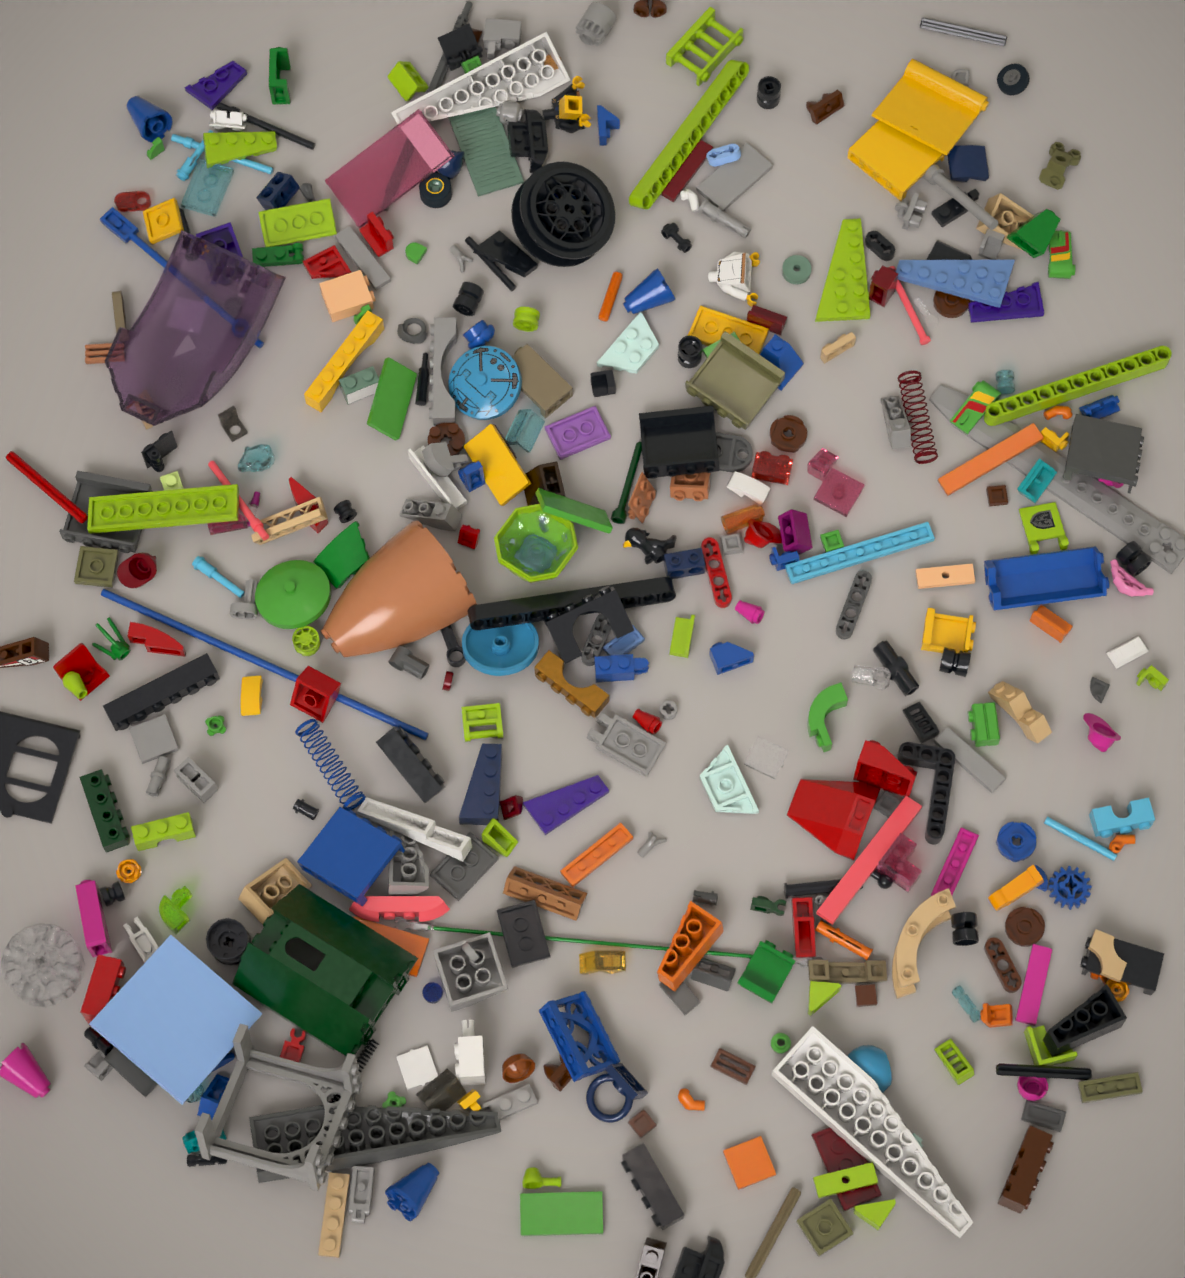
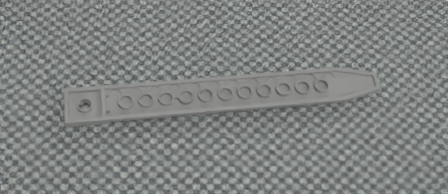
M940 385L929 400L950 422L951 418L969 396ZM984 415L968 435L953 425L957 430L987 450L1022 430L1010 421L996 426H989L984 422ZM1037 443L1006 462L1027 476L1040 458L1057 472L1046 490L1124 543L1128 544L1135 541L1141 547V553H1146L1155 564L1170 574L1175 571L1184 559L1185 537L1164 523H1160L1091 476L1073 473L1071 480L1063 479L1066 459L1043 443ZM1163 545H1169L1172 551L1168 550L1165 552Z

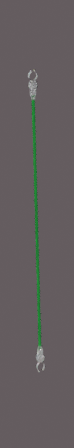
M399 919L397 922L394 921L396 924L400 921H405L410 927H406L402 931L409 929L411 932L416 933L438 930L471 934H486L490 932L494 936H503L502 932L438 927L415 920L410 921V923L405 919ZM545 936L546 940L663 951L669 949V947ZM707 951L706 953L708 955L752 958L753 954ZM796 956L792 958L796 960L794 965H800L801 967H808V960H814L815 958L824 960L821 956H816L813 959L811 957L796 958Z

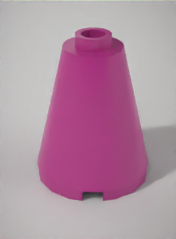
M23 1042L20 1046L22 1049L17 1047L2 1061L0 1077L35 1098L39 1096L43 1098L51 1090L49 1088L51 1083L27 1045Z

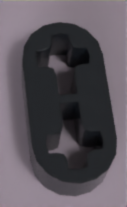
M877 231L867 233L865 239L866 246L883 261L893 259L895 254L894 245ZM875 238L877 239V242H876V241H873V242L870 241V239H875ZM888 249L890 250V254H889L888 252L885 253V254L883 253L884 250H885V251H887Z

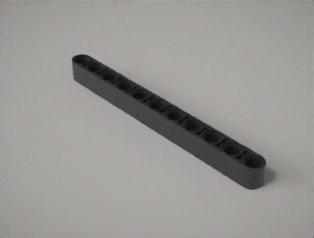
M670 577L606 585L616 589L624 609L670 602L676 597ZM606 586L473 605L467 611L470 627L473 630H485L544 621L549 613L565 610L564 607L570 603L577 604L582 601L583 597L590 594L594 596L599 593L600 589ZM588 611V612H585V613H583V614H581V615L592 614V613H599V612H596V611Z

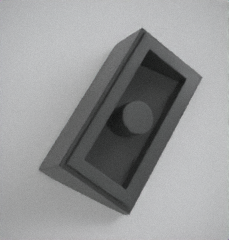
M702 958L694 967L691 979L724 991H729L736 969Z

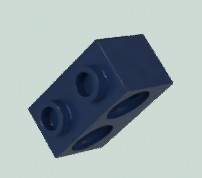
M277 172L256 198L265 210L285 207L300 189V186L292 175Z
M702 548L664 554L666 576L671 579L705 574Z

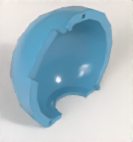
M862 1045L853 1049L847 1055L848 1058L877 1083L882 1093L891 1085L892 1073L890 1063L883 1049L873 1045Z

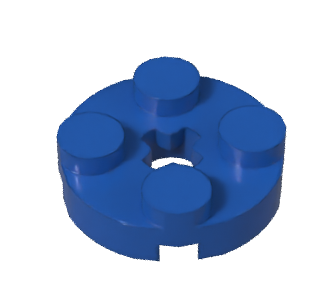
M1009 822L1000 829L996 845L1005 858L1013 862H1019L1033 854L1036 848V834L1026 823ZM1012 838H1020L1021 845H1014Z

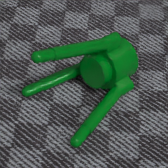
M108 617L107 620L120 642L118 640L115 641L97 623L96 627L112 643L110 647L112 651L96 643H92V646L109 655L113 660L118 659L120 661L130 653V646L125 642L111 618Z

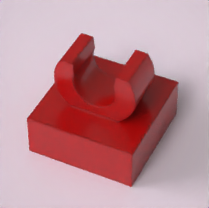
M462 525L457 543L475 550L478 545L480 529L471 528L470 525Z

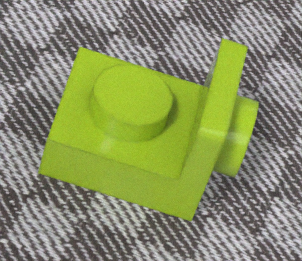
M1151 665L1148 669L1143 668L1137 675L1139 679L1136 684L1140 686L1147 679L1153 688H1158L1162 691L1169 679Z

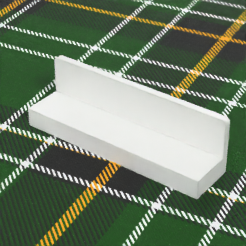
M424 445L414 452L410 448L408 449L410 461L443 503L452 504L457 510L467 504V500L448 476H438L427 467L422 450L425 449Z

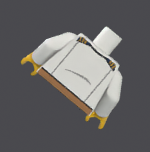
M732 252L724 259L718 261L717 271L708 273L709 282H717L724 293L743 301L746 299L747 304L751 307L753 305L756 306L757 302L752 301L751 298L757 300L758 295L756 293L748 295L747 292H750L752 266L757 267L760 263V260H755L759 259V254L754 252L750 256L749 253Z

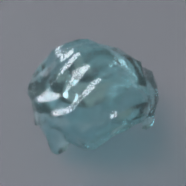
M259 444L250 448L246 446L243 456L238 463V470L243 473L262 472L269 469L275 461V455L270 445Z

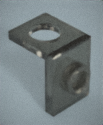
M234 406L218 414L220 424L232 442L248 434V431L239 420ZM239 426L241 428L240 433L236 435L231 434V427Z

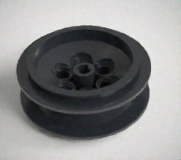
M553 162L537 169L517 190L511 209L513 228L523 247L538 260L557 267L576 266L590 259L610 239L616 218L612 196L603 181L589 169L571 162Z

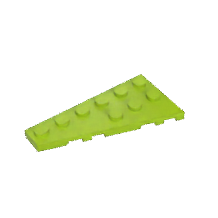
M861 218L842 220L815 322L870 319Z

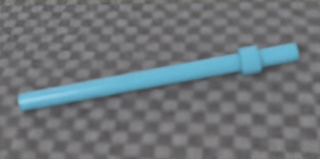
M173 134L171 137V141L183 144L184 147L189 149H197L200 145L199 142L190 137L184 138ZM246 158L231 160L232 162L270 175L273 172L272 167Z

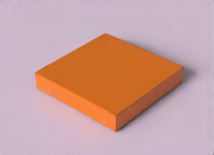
M761 1136L723 1150L738 1190L776 1176L775 1169Z

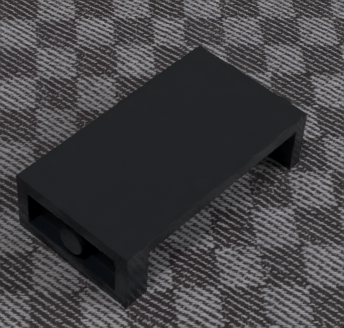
M1092 936L1087 938L1085 949H1088ZM1114 938L1115 952L1120 959L1127 962L1120 982L1143 988V993L1151 996L1156 991L1164 953ZM1088 949L1086 956L1082 957L1080 967L1083 968L1082 975H1086L1088 972L1100 975V961L1093 951Z

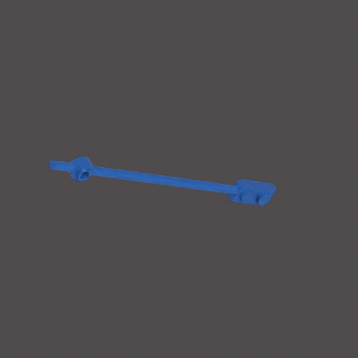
M111 207L100 218L101 223L127 244L132 240L229 322L237 338H248L258 348L264 345V342L251 332V326L247 320H236L136 235L139 232L138 228L116 209ZM241 328L245 329L244 332H239Z

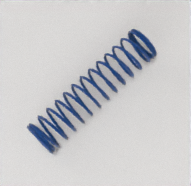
M316 719L305 721L295 731L296 735L301 737L300 741L305 743L304 748L308 749V754L312 755V760L316 761V766L320 767L321 773H324L323 777L328 779V785H332L331 790L336 792L335 796L340 798L339 802L341 804H344L343 809L352 810L358 807L366 798L362 791L353 794L346 802H341V798L355 792L359 785H355L346 790L341 796H337L338 791L351 786L355 779L348 780L337 790L333 789L334 785L347 780L351 773L342 775L333 784L329 783L330 779L343 774L347 767L338 769L329 778L325 777L326 773L339 768L343 761L334 763L324 772L321 770L322 767L336 761L339 755H333L322 765L317 764L318 761L332 755L335 749L327 750L318 759L313 758L314 755L328 749L331 746V742L323 744L314 753H310L311 748L321 745L328 737L319 738L324 730L315 732L320 727ZM315 722L307 730L299 732L307 724ZM315 732L306 741H302L303 736ZM321 732V734H319L317 737L309 740L315 734ZM319 738L310 747H306L307 742ZM325 738V740H323L321 743L313 746L319 740ZM329 744V746H327L325 749L317 752L319 749ZM333 750V752H331L329 755L321 758L323 755ZM336 757L333 761L325 764L330 759ZM340 763L337 767H335V768L329 770V769L332 768L334 765ZM344 769L341 773L335 775L338 771ZM348 775L345 779H343L342 781H339L341 778H343L344 776ZM350 781H352L349 785H347L346 787L342 788L345 784H347V783H349ZM357 787L356 789H354V790L351 791L350 793L346 794V793H347L348 791H350L351 789ZM362 797L357 803L347 807L351 802Z

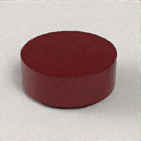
M446 671L442 690H450L453 672Z

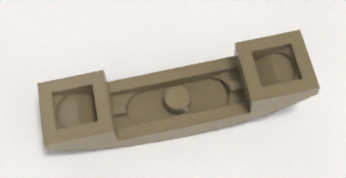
M808 960L810 981L839 984L887 981L886 961L828 962V960Z

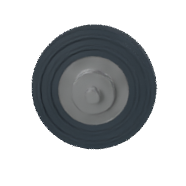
M1020 64L1005 66L997 76L998 87L1004 94L1010 96L1023 92L1030 80L1028 71Z

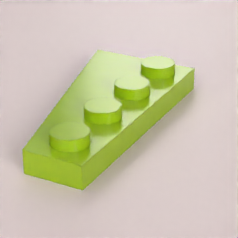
M275 131L203 133L207 168L219 163L222 165L231 160H242L247 156H258L277 150Z

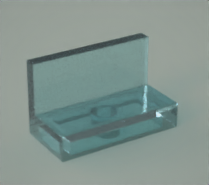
M531 409L518 410L505 439L509 445H519L526 452L530 453L545 421Z

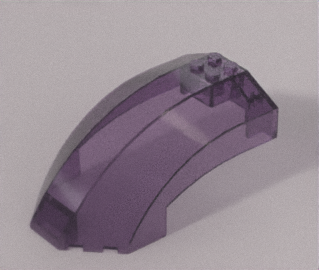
M181 230L150 299L130 330L122 327L118 329L105 359L106 367L109 369L112 377L111 381L115 393H117L120 401L121 411L156 426L198 409L209 402L228 383L248 356L272 311L286 277Z

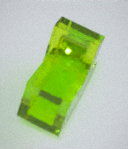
M186 886L182 889H177L173 893L171 900L164 895L159 904V913L163 922L175 934L190 921L188 915L181 910L192 897L191 891Z

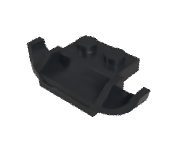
M524 109L525 122H508L507 125L510 157H528V161H530L529 171L534 173L542 167L548 153L545 119L542 118L538 111Z
M708 1235V1244L706 1250L702 1253L683 1247L672 1278H720L725 1263L721 1242Z

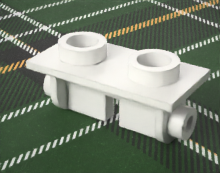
M214 110L210 113V118L213 120L209 126H214L215 129H225V127H228L235 131H241L248 125L247 122H244L247 121V114L243 112L231 111L230 118H227V111Z

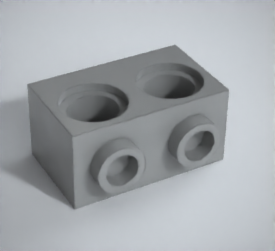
M189 757L174 770L177 778L203 803L218 791L216 783Z

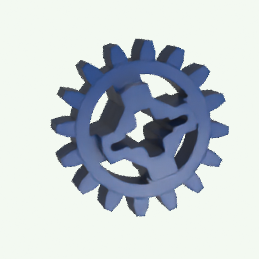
M1068 866L1066 871L1061 867L1059 873L1055 871L1053 873L1054 878L1050 877L1049 879L1051 885L1048 886V890L1052 891L1049 897H1055L1054 903L1060 902L1061 908L1065 905H1068L1069 910L1072 909L1073 905L1079 908L1080 902L1085 904L1086 898H1089L1091 895L1088 891L1091 890L1092 886L1087 885L1090 878H1084L1085 872L1078 873V867L1074 871L1071 870V866ZM1065 877L1063 882L1057 883L1060 878ZM1068 883L1070 885V888L1073 889L1072 892H1070L1069 887H1066ZM1082 892L1080 897L1074 899L1075 894Z

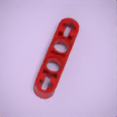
M708 537L702 541L701 548L715 604L720 608H726L731 604L732 600L718 542L714 538ZM707 544L713 546V555H710L709 548H706ZM716 560L720 565L717 568H711L709 562ZM716 577H720L724 580V583L716 585L713 580ZM721 590H723V595L726 598V602H723L722 599H720Z

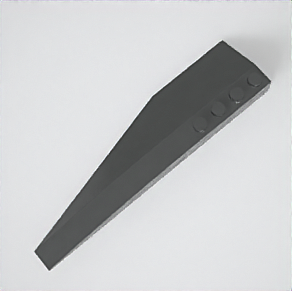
M318 1105L249 1117L253 1147L272 1153H290L307 1146L316 1138L323 1126L325 1117L324 1106ZM355 1105L353 1112L348 1114L347 1128L341 1132L340 1145L338 1148H335L333 1163L331 1166H328L326 1172L421 1154L500 1133L501 1126L498 1112H460V1110H452L451 1112L440 1111V1109L421 1110V1108L389 1106L387 1108H377L370 1105L368 1107H356ZM332 1108L329 1113L334 1114L336 1108ZM299 1156L294 1158V1160H299V1163H302ZM256 1168L259 1183L290 1178Z

